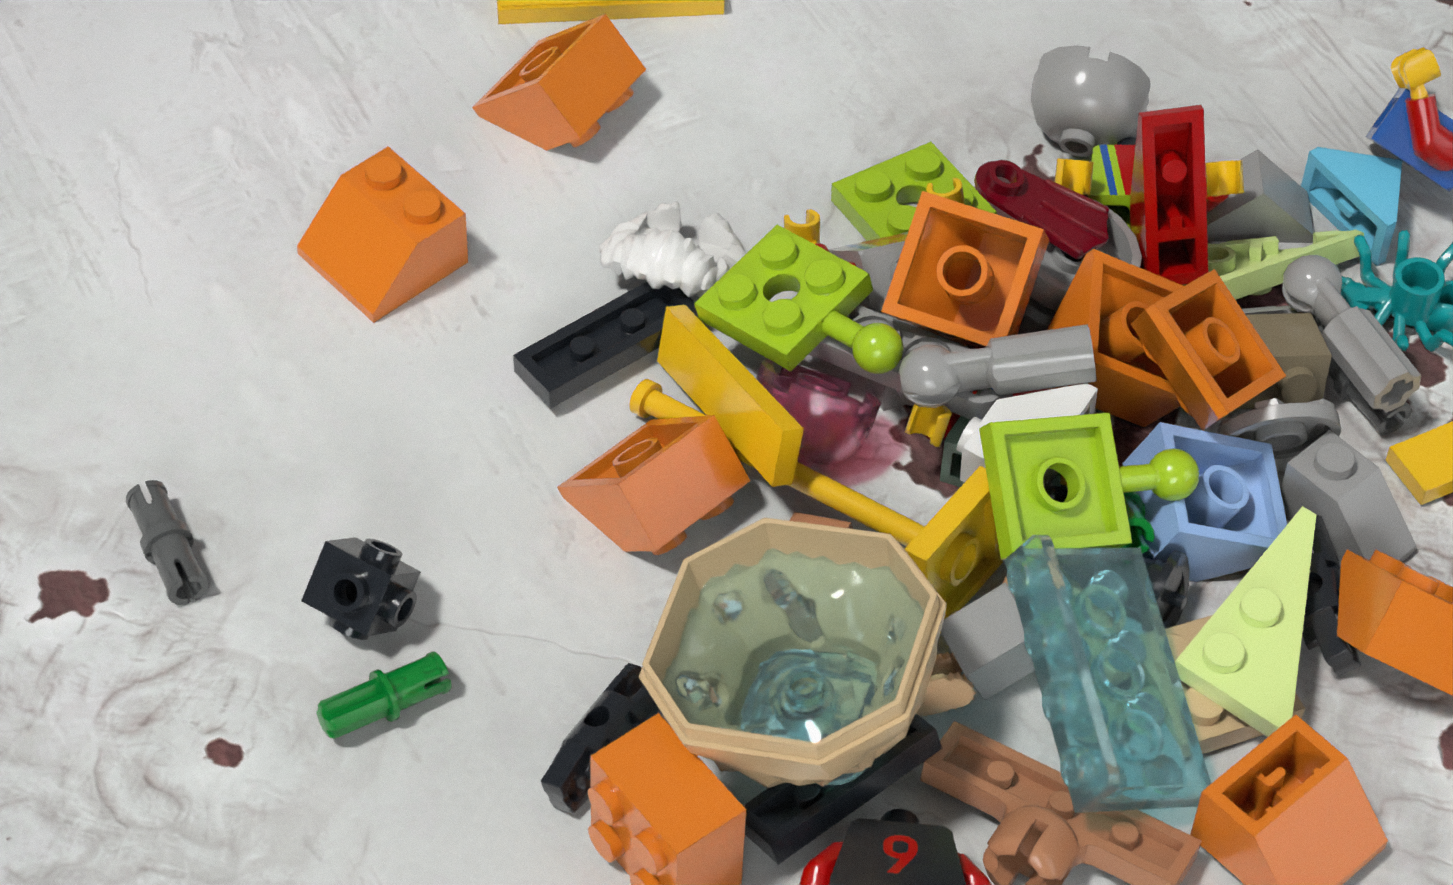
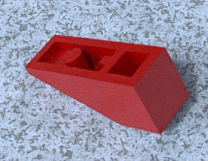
M1202 105L1139 112L1130 196L1131 231L1137 238L1142 255L1140 268L1180 285L1189 284L1208 273L1204 108Z

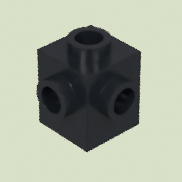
M354 537L325 541L301 602L333 618L331 626L338 632L351 638L367 640L369 636L397 631L398 627H401L408 620L416 604L417 595L413 590L421 571L400 561L403 553L399 549L376 539L368 538L362 541Z

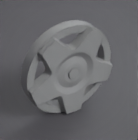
M1277 398L1255 403V410L1245 412L1232 419L1221 420L1219 424V434L1272 444L1274 459L1297 456L1329 430L1338 436L1341 434L1339 414L1335 410L1334 404L1325 399L1308 403L1287 404Z

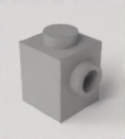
M1006 582L943 621L941 628L943 637L965 676L972 682L984 700L989 699L1054 660L1041 638L1052 631L1032 597L1020 603Z

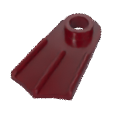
M989 161L978 168L974 183L977 191L985 200L1019 222L1044 229L1049 242L1070 256L1080 259L1092 249L1106 245L1109 239L1107 233L1109 208L1052 180H1044L1022 170L1011 161ZM998 177H1003L1007 179L1010 183H1005L1001 181Z

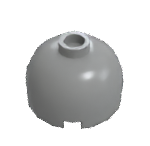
M1079 45L1058 47L1043 54L1032 82L1031 103L1037 125L1052 141L1059 144L1063 151L1081 157L1091 155L1093 147L1097 145H1115L1119 141L1131 137L1137 130L1139 112H1146L1149 103L1148 95L1151 83L1146 73L1140 66L1113 52L1109 53L1108 61L1088 57L1091 47Z

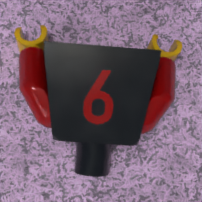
M892 809L886 812L880 820L858 818L851 821L844 842L831 843L805 865L799 885H991L987 876L967 855L957 852L953 833L945 826L920 824L917 816L911 811Z

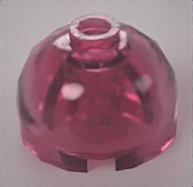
M764 360L756 377L765 389L804 428L797 462L809 468H812L813 463L835 465L849 460L866 441L874 426L882 403L877 397L867 391L863 402H860L847 395L851 383L799 364L792 371L782 367L780 373H777L774 370L772 361Z

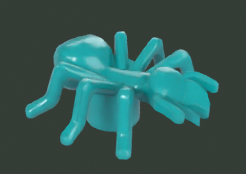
M1402 230L1398 235L1391 287L1374 275L1371 264V250L1365 237L1362 235L1355 236L1354 244L1360 256V277L1363 283L1369 287L1355 282L1352 278L1342 276L1341 295L1350 307L1357 306L1360 309L1369 311L1374 309L1377 312L1374 317L1381 326L1392 315L1394 317L1392 339L1402 352L1409 348V340L1405 335V324L1414 326L1424 347L1430 352L1438 349L1444 342L1453 347V280H1445L1444 275L1447 267L1453 260V242L1442 253L1436 263L1421 257L1408 259L1410 233L1408 230ZM1429 329L1432 330L1433 332H1435V334L1432 335V334L1430 333Z

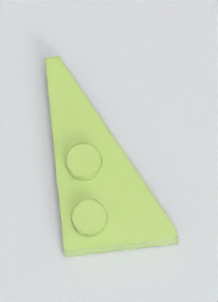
M1356 229L1350 231L1313 232L1312 245L1278 250L1279 240L1276 236L1208 244V272L1216 270L1235 300L1248 295H1262L1270 292L1273 286L1282 284L1284 272L1288 265L1301 256H1323L1335 265L1359 257V252L1354 244V238L1358 235L1364 236V233Z
M1303 506L1176 659L1172 671L1173 676L1267 737L1293 717L1316 514Z

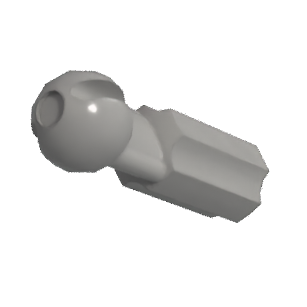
M1319 255L1301 256L1288 265L1283 276L1282 291L1287 304L1297 312L1316 315L1325 327L1322 336L1332 358L1372 409H1383L1387 413L1404 405L1412 393L1419 389L1421 374L1369 310L1360 309L1357 306L1351 308L1342 297V276L1338 266L1328 258Z
M1088 324L991 338L986 348L950 352L938 345L925 344L911 350L902 360L899 367L902 393L912 403L926 408H937L945 405L960 392L992 388L998 395H1006L1097 381L1093 346Z

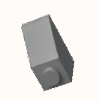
M1331 430L1327 431L1287 463L1280 489L1286 519L1290 522L1302 506L1316 515L1322 516L1339 562H1341L1347 549L1370 560L1375 549L1401 562H1404L1414 553L1416 544L1380 468Z

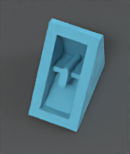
M1322 147L1309 151L1301 187L1308 193L1309 202L1339 231L1356 229L1363 232L1371 250V262L1378 266L1386 262L1397 222L1402 160Z

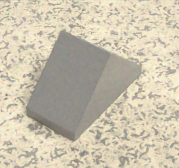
M1258 149L1240 159L1243 162L1244 194H1229L1227 199L1207 213L1208 241H1232L1276 236L1279 243H1312L1313 227L1307 191Z

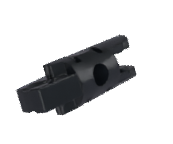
M1316 515L1312 548L1314 553H1312L1302 636L1309 650L1317 646L1320 647L1327 664L1333 667L1334 672L1340 676L1360 667L1362 664L1357 649L1337 636L1340 565L1322 516Z
M631 663L625 665L563 740L552 764L541 779L542 787L554 808L574 814L589 799L588 789L591 788L590 756L658 713L661 716L663 715L639 679L641 666ZM678 680L674 683L672 688V692L675 697L678 695V690L680 688L678 686L680 681Z

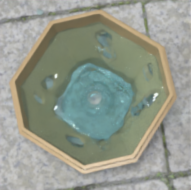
M764 517L683 559L643 660L639 679L690 753L713 760L721 772L738 771L765 788H770L784 782L797 786L817 783L822 787L825 785H842L858 778L873 764L875 758L886 753L906 737L914 715L923 704L936 661L938 639L947 604L901 544L891 534Z

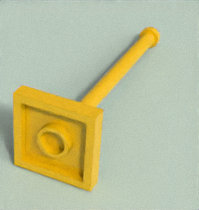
M650 379L641 381L634 389L630 398V411L642 418H648L651 415L657 419L706 416L664 394L662 386ZM730 442L739 461L753 467L752 464L741 454V452ZM797 462L794 480L788 486L877 532L891 534L896 541L907 546L904 550L947 604L944 619L962 609L1003 563L1000 557L986 468L979 466L926 526H923Z

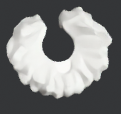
M673 202L671 205L661 203L653 211L644 212L628 222L618 224L612 234L598 246L603 268H611L617 275L623 273L625 279L635 276L637 279H646L651 288L660 289L664 285L672 289L679 287L688 297H692L695 294L701 297L746 252L739 238L734 234L730 223L723 219L719 213L706 216L701 223L697 247L692 238L684 239L681 233H678L682 227L678 202Z

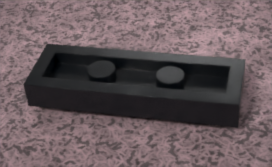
M646 281L514 354V372L551 409L658 349L666 306L686 305L698 317L694 305L695 302L679 287L672 289L664 285L660 289H654Z
M915 714L906 737L886 753L875 758L873 764L862 772L842 774L823 787L817 783L797 786L784 782L767 788L743 805L746 809L745 835L778 865L940 751L942 745L937 730L918 714Z

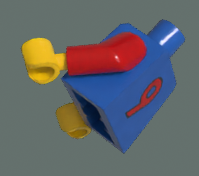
M1426 48L1412 49L1393 60L1391 71L1399 89L1365 137L1399 160H1402V162L1444 190L1450 192L1453 188V120L1437 109L1435 94H1428L1424 86L1425 83L1440 77L1441 71L1431 50Z

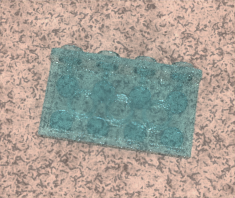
M1032 535L1004 560L1007 570V584L1015 598L1024 630L1025 648L1028 655L1032 658L1042 694L1043 712L1050 722L1060 758L1061 776L1064 783L1068 786L1075 813L1198 807L1201 792L1211 784V780L1141 548H1054L1050 536Z

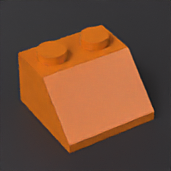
M603 14L538 40L472 108L480 118L546 151L570 143L572 147H578L591 139L600 130L601 125L598 123V120L605 112L614 111L631 98L634 91L630 86L642 75L646 68L608 16Z
M388 146L340 175L299 241L297 252L299 256L374 323L468 263L466 213Z
M922 191L881 312L928 332L976 349L986 348L991 338L1017 335L1049 243V238L1044 229Z
M1092 249L1086 253L1047 330L1088 324L1097 380L1095 382H1088V384L1098 389L1095 408L1139 426L1146 427L1181 405L1177 399L1175 389L1158 364L1146 355L1141 339L1131 323L1146 308L1184 286L1101 251ZM1054 387V388H1047V389L1050 390V389H1056V388H1061V387Z
M1215 269L1155 302L1131 323L1141 339L1146 355L1158 364L1175 389L1181 407L1195 419L1201 430L1207 429L1286 377V374Z
M715 415L649 420L557 488L569 504L623 551H652L653 555H660L680 545L687 538L684 530L696 521L713 518L727 510L734 503L731 495L751 480Z

